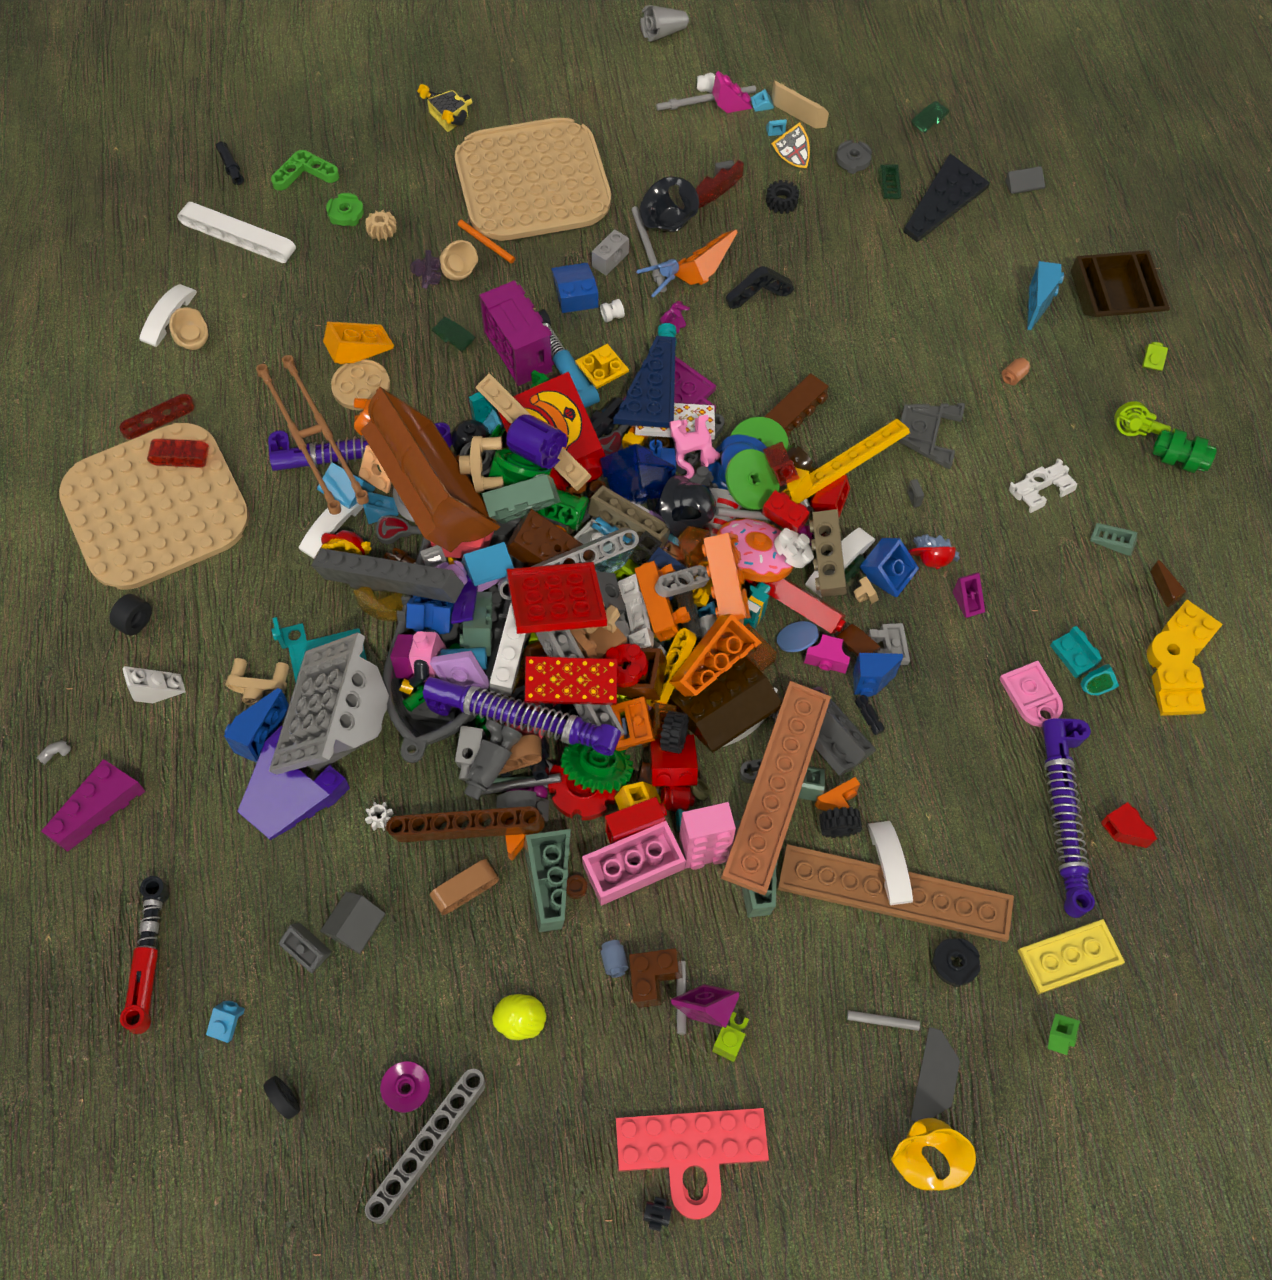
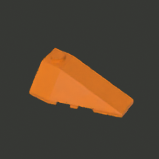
M737 230L721 234L707 243V246L694 251L692 256L678 262L679 271L674 275L690 285L696 283L702 285L708 282L709 277L715 273L737 235Z

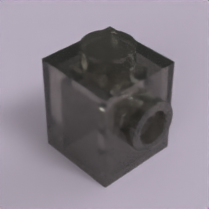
M645 531L640 536L636 547L631 549L627 557L635 564L641 566L648 562L657 548L661 547L662 542Z

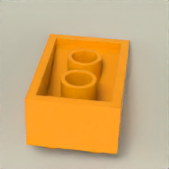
M327 322L323 343L334 363H356L391 350L394 347L382 325Z

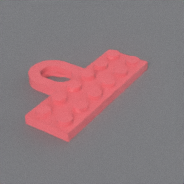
M764 1108L616 1118L619 1171L669 1168L672 1203L675 1209L688 1219H704L710 1216L718 1207L721 1200L719 1165L769 1160ZM693 1166L701 1168L707 1177L703 1196L697 1201L689 1197L688 1190L683 1185L685 1170Z

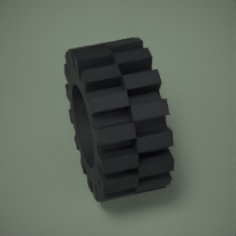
M779 180L778 183L774 181L767 188V207L771 211L774 209V213L780 211V214H783L784 211L786 214L789 211L793 212L794 208L797 207L799 199L797 185L793 186L794 183H788V180H785V182ZM783 195V196H786V197H788V198L783 199V198H779V197H777V196Z
M674 711L667 712L662 726L663 731L661 732V750L678 754L682 752L688 734L689 719L687 714Z
M834 808V810L829 809L827 812L824 811L819 815L821 834L828 838L851 836L850 834L855 835L862 830L860 811L857 808Z

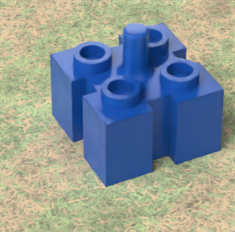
M413 596L407 603L406 628H411L416 632H423L428 628L439 632V634L450 633L453 628L451 618L454 603Z

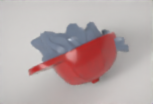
M928 534L914 537L913 542L916 548L908 550L911 556H920L922 563L930 568L940 569V567L947 566L952 560L958 562L960 559L959 552L956 551L955 547L951 546L950 539L945 540L941 535H938L936 538Z

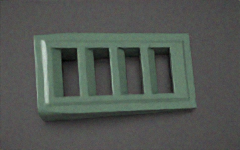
M1096 523L1090 541L1131 556L1137 541L1138 532ZM1101 531L1105 532L1103 538L1099 537Z

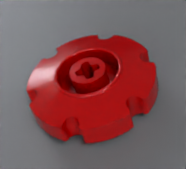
M553 765L549 775L561 773L562 782L548 784L549 793L556 794L552 797V803L563 815L573 818L575 814H579L582 820H592L607 813V804H615L614 797L619 791L613 788L612 793L604 790L603 794H601L598 789L593 793L590 788L583 790L582 784L575 786V780H568L569 774H563L564 768H561V765Z

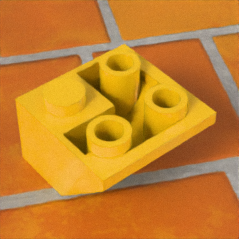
M608 343L575 360L576 365L596 389L629 372L627 366Z

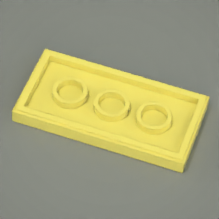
M1104 919L1018 950L1038 995L1125 963Z

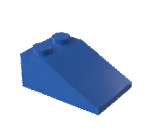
M588 262L551 268L562 313L599 308L598 290Z
M275 689L236 716L233 722L228 724L224 737L235 754L257 763L265 741L279 728L287 714L289 704L281 689Z

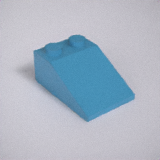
M1038 262L1029 285L1027 330H1032L1051 304L1053 297L1057 296L1059 284H1062L1064 272H1061V264Z

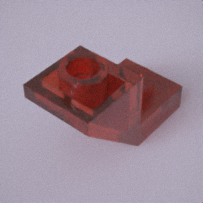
M783 442L763 449L770 469L780 486L799 479L793 461L789 459Z

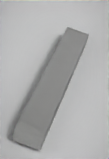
M627 527L621 528L531 567L563 565L564 560L567 558H572L573 564L594 562L595 565L636 547L639 537L632 529ZM626 533L632 534V540L629 543L623 542V536ZM607 541H611L613 545L612 549L608 552H604V543ZM586 550L593 551V556L589 560L583 559V553ZM505 577L498 583V591L504 599L511 600L510 593L506 594L503 592L504 585L508 584L507 577Z
M469 1069L462 1075L365 1206V1214L369 1220L376 1224H382L391 1217L482 1094L486 1082L479 1070ZM471 1077H479L480 1083L477 1087L470 1088L467 1086L468 1080ZM457 1097H462L465 1099L464 1105L459 1109L453 1108V1100ZM441 1118L449 1119V1125L444 1130H439L436 1127L438 1120ZM425 1139H432L433 1147L427 1152L422 1151L421 1143ZM410 1160L417 1161L416 1170L412 1173H406V1163ZM393 1182H400L401 1189L399 1193L390 1195L389 1186ZM382 1203L384 1205V1213L380 1217L374 1218L372 1214L373 1207L376 1204Z

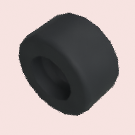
M126 594L119 598L112 607L109 616L110 623L124 634L133 636L138 634L147 625L151 618L152 609L150 604L134 594Z

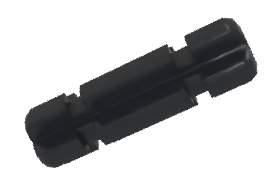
M861 695L857 697L855 703L859 709L861 708L860 712L867 724L871 726L870 729L873 734L878 735L884 732L885 727L879 721L880 718L872 705L868 703L870 701L867 696Z

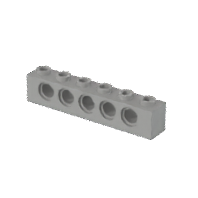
M569 629L536 632L548 657L584 658ZM573 704L579 716L586 724L589 722L597 725V727L601 724H608L619 729L621 736L625 733L610 705Z

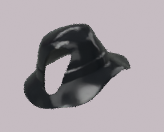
M664 177L655 182L641 201L640 215L644 225L648 228H660L666 232H676L682 229L689 222L690 218L698 212L699 198L696 189L689 181L680 177ZM673 185L679 186V195L684 203V209L678 207L669 196V187Z
M673 476L667 481L662 491L660 513L665 524L676 538L683 541H694L703 536L704 526L713 519L716 513V500L708 487L692 483L684 476ZM679 506H690L698 509L701 512V516L698 519H681L675 522L672 519V510Z

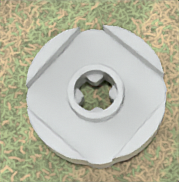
M784 528L775 538L774 545L776 551L780 556L783 554L787 558L785 561L789 565L803 568L814 559L813 551L809 545L810 539L805 534H798L795 531Z

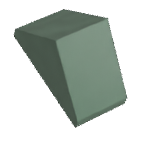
M808 766L798 798L816 801L819 796L823 795L825 769Z

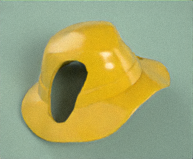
M924 1118L916 1121L911 1126L907 1138L899 1143L891 1160L904 1179L912 1186L921 1190L940 1191L959 1187L968 1179L975 1167L976 1154L971 1142L961 1133L953 1130L947 1123L936 1118ZM923 1147H935L946 1157L950 1166V1174L945 1179H938L932 1167L922 1155Z

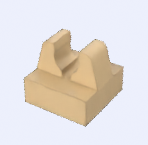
M867 576L860 579L861 586L853 591L858 602L869 599L872 604L878 601L877 593Z

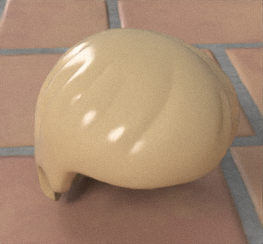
M456 240L442 251L439 258L440 268L446 278L454 281L463 280L472 273L479 258L476 249L470 242Z
M190 307L179 308L172 313L169 327L174 342L189 350H198L203 347L208 339V328L201 313Z

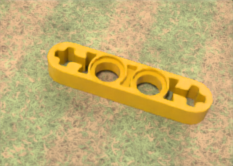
M682 628L677 632L666 655L667 664L664 681L668 675L669 678L666 683L663 681L660 700H646L649 706L657 710H661L666 706L674 689V686L669 682L689 657L696 643V634L687 628ZM677 655H679L677 661L674 663V659Z

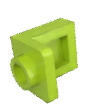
M1152 342L1145 346L1144 350L1146 352L1142 368L1162 371L1168 348L1163 347L1162 343Z

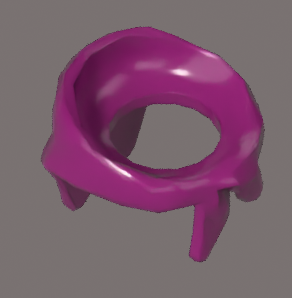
M681 301L673 303L671 308L660 318V323L675 325L676 333L678 334L680 328H684L687 325L681 312L682 310H690V307L683 305Z

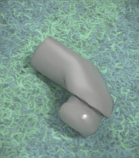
M63 740L49 744L36 758L46 765L58 752L62 756H66L70 752L71 746L67 745V742Z

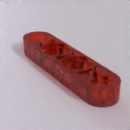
M180 394L124 420L120 424L119 429L124 438H137L190 413L194 409V402L190 395ZM166 409H170V410H171V413H170V414H168V415H162V412H163L164 410H166ZM146 418H153L151 423H143Z

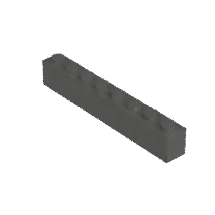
M323 548L320 549L311 565L326 580L451 603L456 602L464 587L463 582L452 570Z

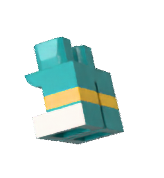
M759 582L756 588L752 585L750 586L748 604L751 618L744 619L743 623L750 632L754 631L766 612L769 599L768 593L771 587L763 582Z

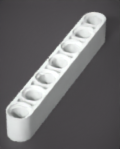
M187 202L177 215L178 220L187 227L280 263H286L296 250L295 244L285 237L193 202Z

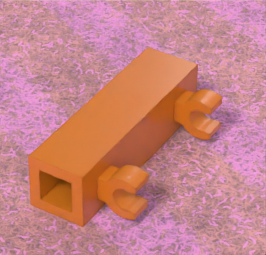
M655 561L644 563L640 567L635 568V572L654 634L662 642L675 637L679 631L677 624L689 622L691 617L686 607H681L673 612L669 597H662L655 591L654 586L660 576L676 572L672 564H668L660 570Z

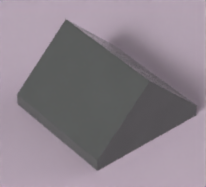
M346 891L320 932L360 955L386 914L362 895Z

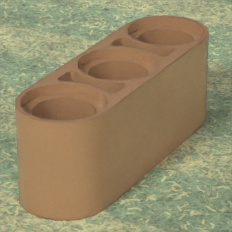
M537 735L522 736L520 741L510 750L512 754L499 774L539 763L542 760L541 738Z
M484 859L435 888L430 893V897L441 915H446L494 886L499 881V877L488 860Z

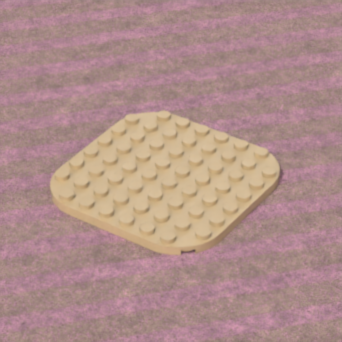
M550 118L479 130L467 135L461 145L458 144L455 150L456 168L470 223L474 229L488 238L498 241L513 240L592 226L600 221L610 209L611 191L594 136L587 126L575 123L574 119Z
M173 423L75 463L63 477L59 489L61 504L89 570L103 585L113 586L121 590L144 586L228 550L242 538V533L249 523V511L245 500L214 437L206 429L190 423Z

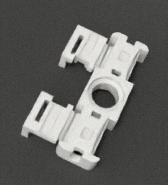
M1057 459L1054 465L1046 469L1042 466L1026 474L1025 479L1016 484L1011 482L1009 491L1017 500L1023 499L1030 507L1029 512L1032 513L1046 504L1047 499L1038 494L1040 490L1052 485L1053 482L1054 485L1057 484V487H1060L1059 496L1063 497L1075 491L1077 483L1068 475L1069 467L1067 465L1063 466V461ZM1041 477L1044 479V481L1037 482L1034 480V478Z

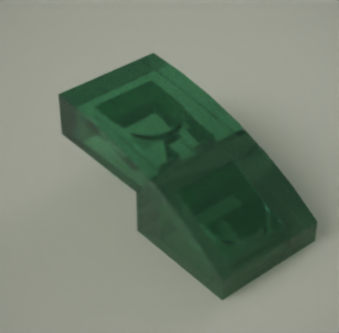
M935 101L924 108L912 120V124L923 133H926L935 123L939 124L949 113V109Z
M443 317L432 329L445 343L451 342L462 353L476 338L465 328L446 317Z

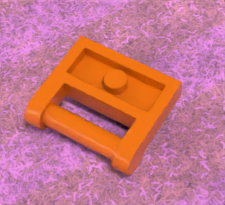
M644 696L611 705L621 727L620 713L625 711L630 738L625 739L624 734L619 738L616 751H623L629 747L655 741L648 705Z

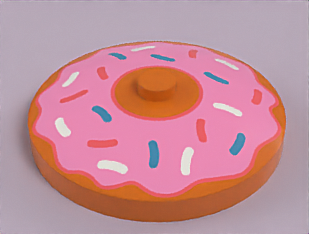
M735 519L725 523L717 533V535L724 533L738 535L739 542L735 543V546L741 553L738 568L740 567L744 572L745 579L765 583L776 582L786 578L794 568L785 561L787 558L783 554L780 556L776 551L774 540L781 530L769 523L756 519Z

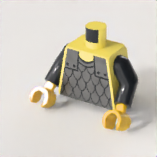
M420 84L417 92L420 93L422 99H427L429 113L447 132L457 125H463L468 117L467 106L472 104L468 94L459 97L453 90L445 93H435L430 91L428 86Z

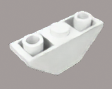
M127 666L122 668L129 692L136 702L156 703L186 692L181 674Z

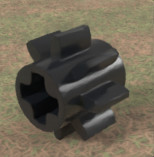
M655 1196L654 1202L647 1201L643 1221L650 1222L649 1229L660 1231L661 1226L668 1227L672 1207L666 1205L667 1199Z

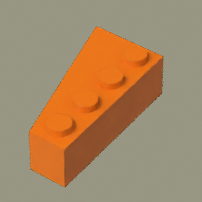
M724 533L703 538L702 550L709 563L706 566L709 578H712L713 582L711 594L713 599H716L718 606L715 608L716 617L732 614L738 620L751 618L747 592L745 588L742 589L741 587L745 580L744 572L740 567L738 568V563L741 560V553L735 546V543L739 542L738 535Z
M720 615L669 683L685 697L696 696L714 682L719 675L729 670L734 663L745 657L750 650L762 642L734 615Z

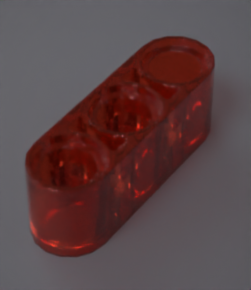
M153 439L150 443L147 461L156 466L201 468L206 465L209 445L197 440Z

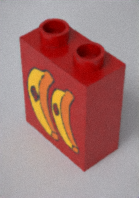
M569 371L513 396L532 416L560 429L566 434L567 446L563 448L592 476L587 482L598 479L603 474V470L611 467ZM499 412L504 427L508 432L511 423ZM554 467L552 468L550 477L553 478L556 488L565 491L566 487L571 484Z

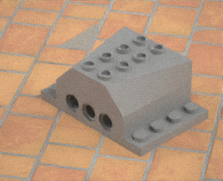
M355 633L305 652L271 762L270 772L277 775L307 766L320 771L378 737L382 729V720L387 710L389 694L378 667L360 657L363 651L365 636Z

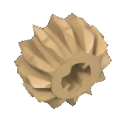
M375 210L374 214L369 213V217L366 218V232L372 239L377 238L378 241L385 239L387 241V237H393V234L396 233V219L390 212L385 213L384 210L377 212Z

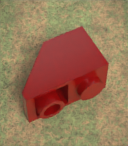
M1128 802L1108 814L1101 821L1102 826L1114 841L1148 848L1158 839L1153 829L1141 819L1137 809Z

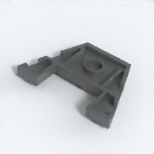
M948 403L941 404V406H930L929 404L904 405L900 421L909 428L910 433L898 440V442L947 469H951L955 450L935 446L941 418L961 422L965 403H958V405L949 406Z

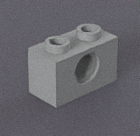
M614 229L592 251V267L607 275L629 254V238Z

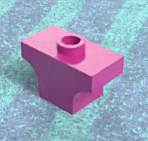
M822 634L818 645L808 647L804 663L817 666L825 671L833 670L846 674L850 657L845 655L842 650L843 639Z

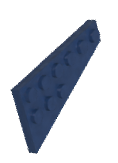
M656 336L648 356L643 361L642 367L634 378L625 400L620 405V410L614 417L613 424L670 428L669 422L674 421L676 337Z

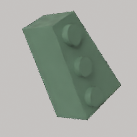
M539 474L534 476L533 479L482 493L489 517L502 524L523 517L531 509L536 512L561 502L554 480L547 474Z
M477 592L473 620L461 622L463 634H460V647H486L487 656H491L492 592Z

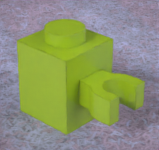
M732 1012L729 1019L730 1026L727 1025L726 1028H721L712 1052L733 1062L746 1035L741 1031L746 1028L749 1021L748 1018H744L742 1024H736L734 1019L737 1013Z

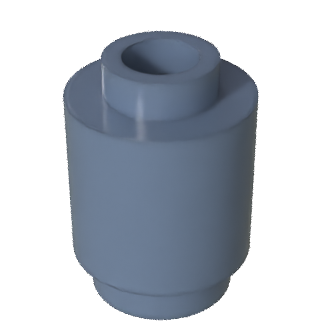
M611 940L602 944L601 956L605 973L611 975L612 978L623 976L629 968L623 945H620L619 940Z

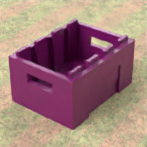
M514 280L479 296L484 333L506 365L517 386L532 381L531 373L534 370L545 375L552 372L554 363L551 359L550 336L552 333L547 325H543V319L538 311L535 312L533 310L534 305L529 298L524 296L525 291L521 285H517Z

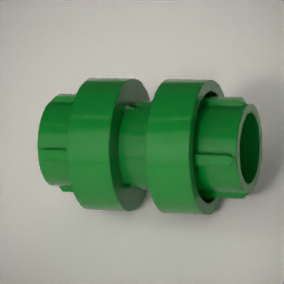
M1176 428L1172 432L1167 430L1160 431L1152 450L1154 455L1161 457L1160 462L1171 466L1176 461L1183 463L1182 470L1195 473L1197 469L1201 471L1209 470L1217 449L1214 446L1208 445V439L1196 435L1193 440H1189L1186 438L1187 432Z

